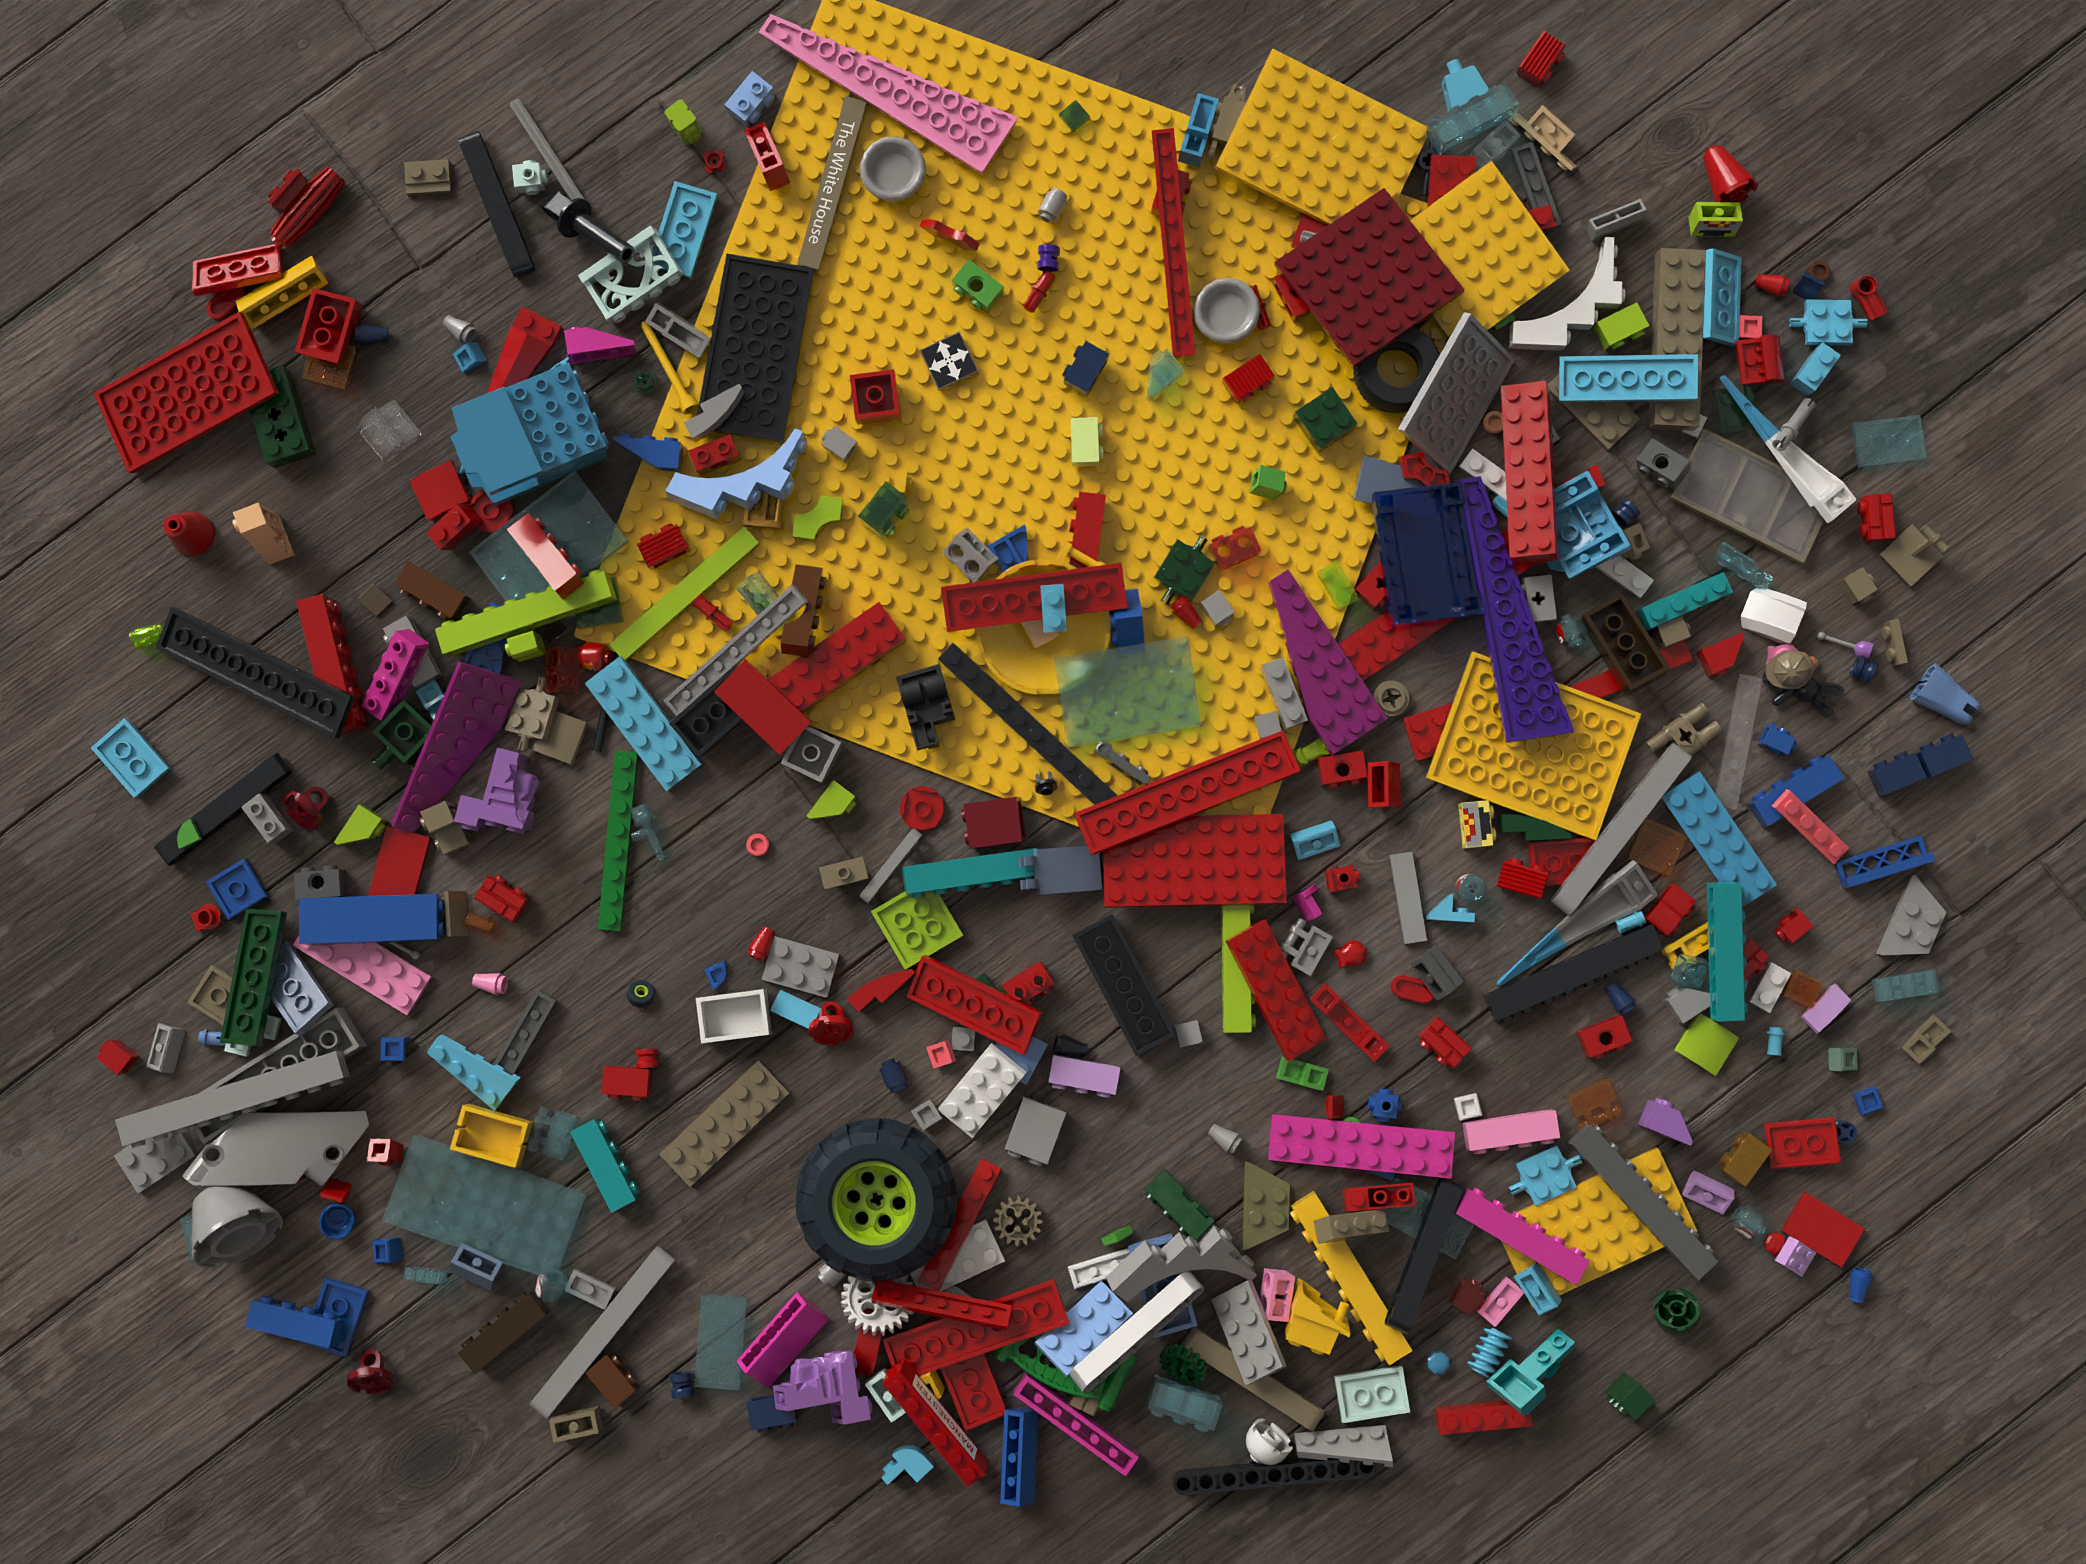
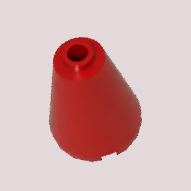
M1713 145L1706 149L1703 160L1715 202L1742 203L1749 198L1747 193L1751 190L1754 192L1757 190L1758 184L1756 180L1723 146Z
M184 512L172 514L163 523L164 531L173 547L184 555H201L214 542V526L201 513Z

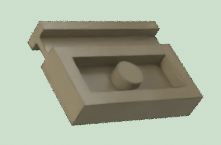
M448 159L404 162L406 194L408 196L452 193L451 165Z

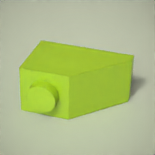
M833 780L807 814V817L815 820L843 816L846 812L849 814L857 804L855 802L857 797Z
M359 804L334 843L344 846L375 839L376 836L379 837L386 828L384 824L387 820L365 805Z

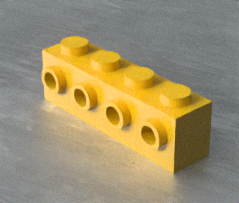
M310 256L283 272L282 279L269 281L237 300V308L239 312L244 313L250 328L254 329L309 296L313 288L321 289L328 284V281L313 256Z

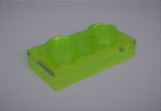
M1337 560L1317 571L1338 610L1359 600Z

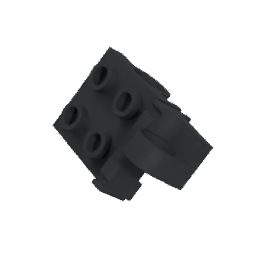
M937 664L896 677L917 751L925 748L930 750L940 747L934 726L956 720L940 665Z

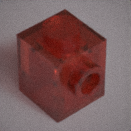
M1462 1278L1450 1297L1449 1302L1472 1316L1476 1308L1480 1309L1484 1304L1486 1292L1480 1289L1482 1284L1473 1278H1470L1469 1281Z

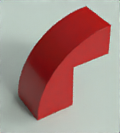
M864 1310L865 1314H872L874 1312L873 1310ZM860 1327L854 1351L857 1360L856 1373L873 1376L882 1338L880 1330H877L875 1336H873L872 1330L869 1329L866 1334H863V1327Z

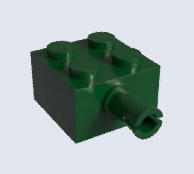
M403 700L372 732L385 746L371 760L372 763L382 770L396 756L403 763L412 765L418 759L433 723L411 702Z

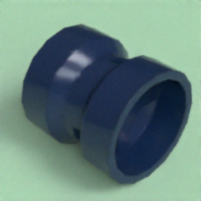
M692 1371L675 1372L669 1375L670 1382L673 1384V1389L671 1390L672 1398H685L695 1395L694 1387L691 1386V1380L693 1379Z

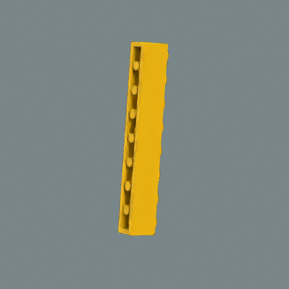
M1312 1191L1291 1204L1290 1206L1293 1211L1290 1214L1296 1224L1301 1222L1305 1229L1302 1234L1308 1244L1314 1243L1317 1248L1314 1251L1316 1257L1321 1264L1325 1262L1329 1270L1326 1273L1332 1283L1338 1282L1341 1287L1338 1291L1345 1303L1349 1301L1354 1308L1350 1312L1357 1323L1362 1321L1365 1329L1362 1331L1369 1342L1374 1341L1378 1347L1374 1351L1380 1361L1386 1360L1391 1365L1412 1352L1401 1331L1385 1325L1388 1310L1346 1242L1337 1241L1318 1244L1313 1221L1329 1216L1316 1193Z

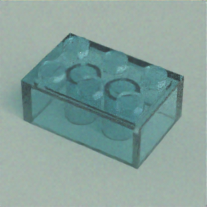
M1158 1375L1154 1376L1147 1398V1406L1151 1410V1414L1158 1417H1164V1415L1171 1416L1174 1422L1186 1425V1422L1194 1424L1197 1430L1203 1432L1215 1430L1223 1406L1220 1396Z

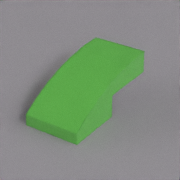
M1282 1056L1276 1078L1323 1091L1329 1069L1294 1059L1286 1061L1285 1057Z

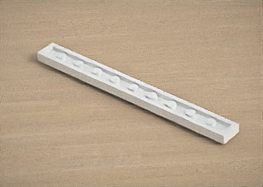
M1472 449L1458 468L1471 478L1481 476L1485 488L1496 496L1500 495L1507 501L1505 472ZM1621 556L1613 560L1609 559L1595 567L1638 599L1643 596L1654 581Z

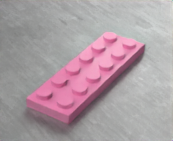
M298 936L293 944L299 950L405 1015L411 1013L433 977L379 943L299 944Z

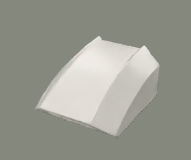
M1757 587L1750 592L1741 614L1742 628L1779 644H1790L1796 635L1806 610L1807 602L1773 590Z

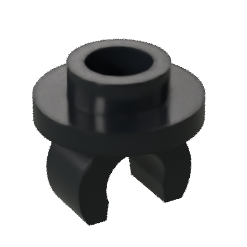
M1049 771L1048 779L1041 780L1039 774H1036L1035 791L1044 796L1051 795L1057 789V782L1053 780L1052 773Z

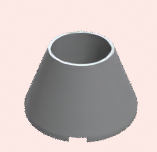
M243 1185L210 1186L202 1191L192 1204V1258L196 1265L203 1268H216L215 1264L226 1262L227 1265L242 1261L266 1247L276 1237L274 1232L278 1227L279 1229L282 1228V1217L278 1211Z

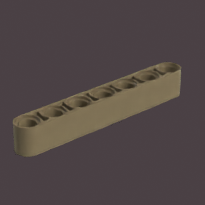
M1191 1327L1182 1341L1181 1345L1184 1344L1188 1350L1193 1348V1353H1199V1358L1205 1360L1207 1364L1307 1429L1314 1431L1325 1414L1321 1407L1272 1375L1245 1386L1231 1349L1198 1327Z

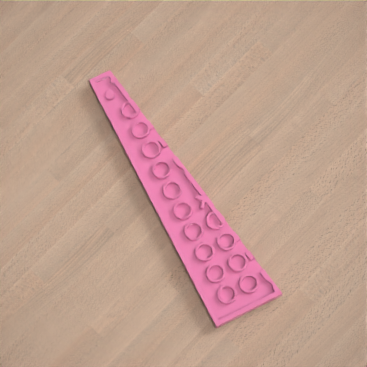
M770 14L759 31L761 37L863 101H866L981 175H983L1018 121V117L995 107L986 106L980 103V101L962 96L954 90L950 91L935 82L925 80L923 77L870 55H864L849 46L840 45L832 39L816 35L813 31L803 29Z

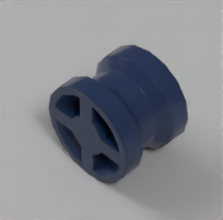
M1627 499L1621 502L1619 508H1615L1611 512L1616 521L1624 527H1628L1631 524V520L1641 514L1639 509Z
M1859 656L1853 663L1849 676L1851 678H1859L1863 683L1868 684L1874 676L1877 664L1874 662L1868 663L1863 657Z
M1836 1121L1838 1143H1852L1857 1136L1855 1126L1850 1122Z

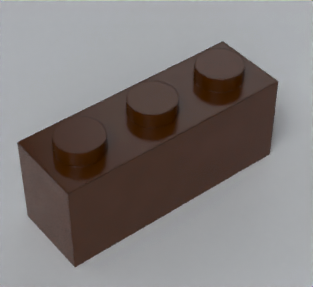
M407 561L394 584L400 587L398 590L400 593L409 598L411 595L419 598L417 603L427 609L431 606L438 610L436 614L447 621L449 618L457 620L470 597L410 561Z

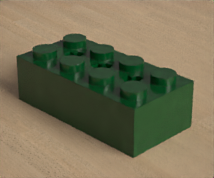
M284 366L269 370L279 394L250 409L265 462L273 468L316 455L291 371Z

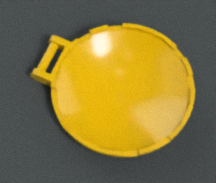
M1066 541L1056 560L1036 559L1025 561L1010 567L996 579L1076 569V567L1064 561L1066 555L1071 556L1088 567L1106 564L1102 561H1095L1073 548V544ZM1109 611L1066 616L1067 631L1058 632L1059 635L1037 648H1034L1021 622L975 628L977 645L984 661L1001 681L1025 693L1056 694L1067 691L1082 683L1097 669L1109 645L1111 624Z

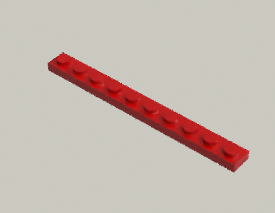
M1174 128L1151 130L1173 357L1195 355Z

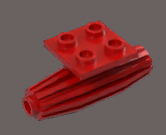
M327 166L307 183L304 175L298 168L295 171L290 170L283 178L284 184L280 188L276 186L268 195L270 198L268 203L274 209L283 210L270 231L272 235L270 240L280 248L283 245L288 248L301 238L332 205L345 181L330 167Z

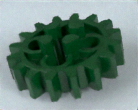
M1173 1343L1172 1346L1167 1344L1159 1356V1363L1163 1364L1161 1368L1168 1371L1166 1375H1172L1174 1381L1181 1380L1183 1385L1186 1382L1190 1386H1194V1384L1200 1385L1207 1375L1208 1367L1204 1365L1206 1361L1199 1358V1353H1193V1348L1186 1349L1184 1344L1180 1347L1176 1343Z

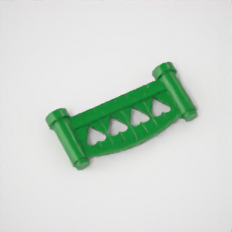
M1044 1333L1036 1335L1035 1340L1037 1341ZM1033 1337L994 1350V1358L1005 1363L1007 1359H1012L1020 1368L1038 1381L1067 1394L1096 1399L1099 1402L1097 1406L1110 1412L1111 1408H1114L1131 1366L1135 1367L1138 1357L1131 1355L1106 1377L1099 1387L1084 1394L1070 1376L1066 1378L1057 1367L1051 1368L1049 1364H1042L1040 1362V1357L1044 1353L1038 1347L1037 1357L1034 1359L1030 1358L1028 1354L1020 1353V1346Z

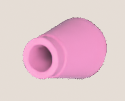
M502 973L475 974L472 985L495 995L504 994L508 987V977L503 976Z

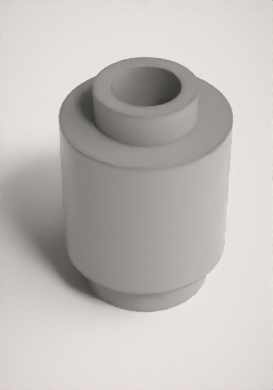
M1052 188L1051 192H1047L1038 210L1040 218L1047 223L1057 222L1067 204L1066 199L1068 196L1063 191Z
M826 1263L818 1269L820 1271L818 1277L825 1286L830 1284L833 1287L846 1276V1274L833 1270Z

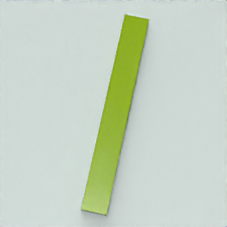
M745 526L741 528L609 645L619 656H622L627 661L690 606L699 594L706 592L760 543Z

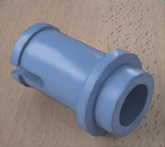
M208 1029L199 1032L198 1043L203 1045V1047H207V1045L226 1046V1044L220 1043L222 1032H210Z

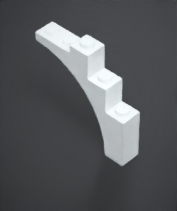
M1605 237L1601 242L1599 260L1594 275L1583 293L1564 309L1549 316L1529 321H1514L1510 326L1509 349L1562 351L1570 343L1571 333L1567 329L1590 330L1594 323H1597L1598 310H1595V308L1617 309L1624 302L1625 289H1622V282L1613 281L1616 280L1617 276L1614 258L1617 257L1618 251L1617 245H1614V237Z

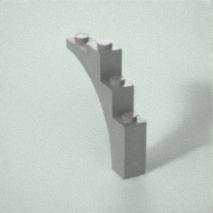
M1213 1224L1196 1241L1191 1236L1185 1237L1179 1232L1162 1249L1158 1245H1151L1144 1240L1106 1276V1279L1112 1291L1128 1302L1140 1291L1155 1282L1186 1271L1202 1269L1224 1270L1238 1274L1247 1280H1253L1257 1274L1253 1269V1261L1247 1255H1240L1239 1251L1234 1247L1231 1242V1234L1225 1228L1220 1229Z

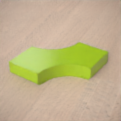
M821 495L818 504L813 510L805 514H795L792 537L816 540L817 534L823 526L831 522H840L843 498Z

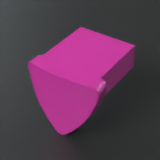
M1316 883L1292 898L1306 922L1322 914L1311 895L1319 889Z

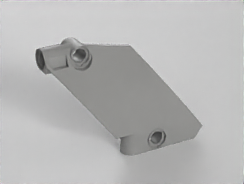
M366 1111L245 1113L213 1142H209L203 1147L182 1177L198 1189L201 1186L296 1184L303 1174L322 1186L369 1126ZM331 1147L339 1150L338 1155L334 1158L326 1156V1151ZM216 1148L220 1154L217 1158L210 1159L206 1156L207 1150Z

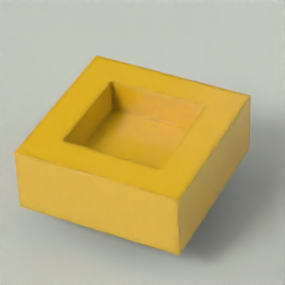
M899 469L896 493L899 496H906L907 490L911 491L912 477H909L908 470Z

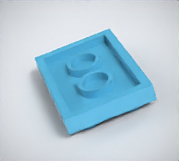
M126 718L91 747L134 798L141 796L171 769Z

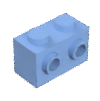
M752 71L724 105L730 115L748 128L751 123L755 124L759 120L760 112L765 106L769 107L775 99V92L770 84Z

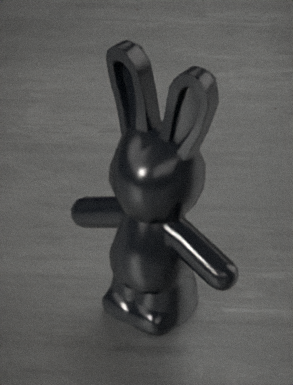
M1765 671L1762 676V682L1765 684L1772 685V683L1767 679ZM1811 677L1804 686L1798 689L1777 687L1782 689V691L1773 698L1772 704L1779 706L1794 693L1799 700L1810 702L1823 715L1831 716L1834 712L1832 706L1818 695L1823 693L1840 696L1844 693V688L1839 684L1819 682Z

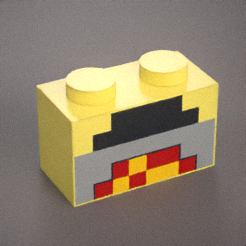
M1489 800L1458 804L1463 849L1493 846V841H1496V831L1494 827H1491L1494 811L1493 806L1489 805Z

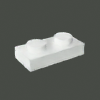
M1769 962L1748 1002L1770 1013L1791 973Z

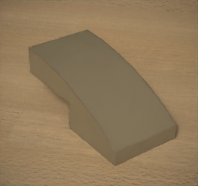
M1933 1014L1915 1031L1902 1048L1920 1064L1936 1049L1935 1046L1952 1031Z

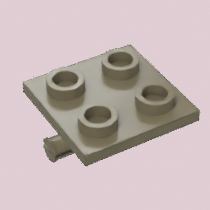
M1911 524L1879 556L1911 587L1943 557L1941 553L1945 552L1949 546L1940 538L1941 535L1938 532L1935 533L1928 524L1924 525L1920 530Z

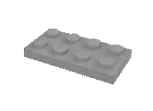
M1247 1280L1211 1299L1245 1386L1251 1385L1287 1367L1252 1280Z

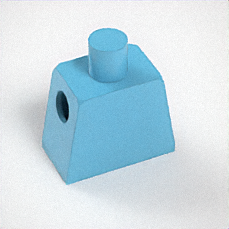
M1454 59L1446 64L1450 74L1444 76L1442 88L1449 117L1489 102L1492 94L1475 66L1472 65L1463 69L1459 59Z

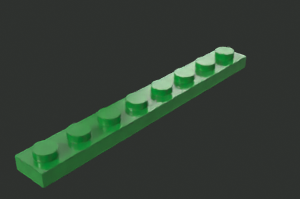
M615 750L598 929L622 931L638 765L637 752Z

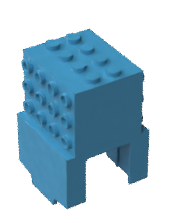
M569 362L509 387H501L452 407L458 431L450 438L455 446L456 453L472 488L482 487L494 507L541 488L546 483L607 459L606 450L609 449V443L604 432L600 433L598 429L600 428L598 418L594 411H590L589 398L585 391H581L580 378L576 370L572 371Z

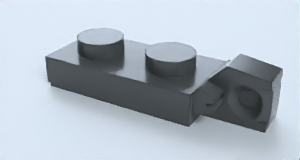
M1101 740L1095 748V754L1106 760L1109 765L1138 785L1143 786L1150 781L1151 777L1148 776L1149 772L1139 765L1135 767L1129 763L1130 759L1122 753L1116 754L1113 752L1111 744Z

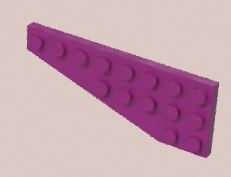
M1288 569L1270 580L1268 584L1275 609L1277 608L1281 630L1284 632L1286 648L1294 676H1296L1299 694L1304 703L1306 717L1332 756L1388 718Z
M458 661L391 822L393 828L412 833L421 825L420 818H422L420 812L437 805L505 724L522 684L520 680Z

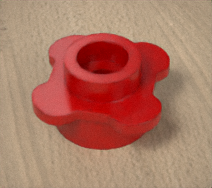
M722 150L704 153L703 159L706 163L705 171L712 174L714 171L723 172L726 170L727 165L723 159L725 154Z

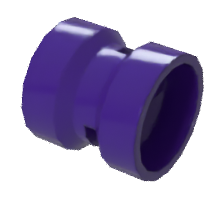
M1052 244L1039 245L1038 254L1040 255V260L1037 262V269L1039 271H1059L1057 258L1060 255V247Z

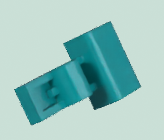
M1557 1329L1520 1365H1517L1511 1359L1508 1360L1487 1380V1386L1521 1415L1525 1416L1546 1397L1545 1386L1540 1381L1544 1377L1551 1378L1557 1372L1560 1362L1576 1347V1343Z

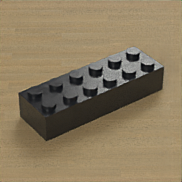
M1113 914L1072 935L1135 1056L1176 1035Z

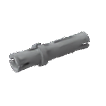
M1805 398L1802 400L1790 420L1780 428V434L1772 443L1774 448L1781 443L1777 450L1784 451L1790 441L1797 437L1798 430L1816 407L1814 401L1808 407L1807 405L1811 399Z

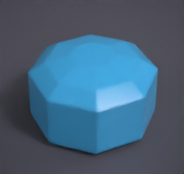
M1433 1351L1427 1357V1367L1434 1374H1444L1450 1367L1449 1358L1442 1351Z

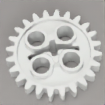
M908 1275L890 1280L913 1286L912 1282H907ZM848 1276L850 1284L843 1285L846 1291L841 1292V1298L844 1299L841 1301L842 1308H845L843 1310L844 1316H849V1324L855 1322L856 1330L862 1326L863 1334H866L869 1329L872 1330L873 1336H875L877 1330H880L882 1336L885 1335V1329H889L891 1333H894L893 1326L896 1325L901 1329V1320L908 1322L907 1314H913V1311L898 1308L889 1311L886 1309L887 1306L873 1304L871 1299L876 1281H862ZM863 1287H868L871 1289L867 1293H863L860 1291V1289ZM867 1308L874 1310L872 1314L863 1313Z

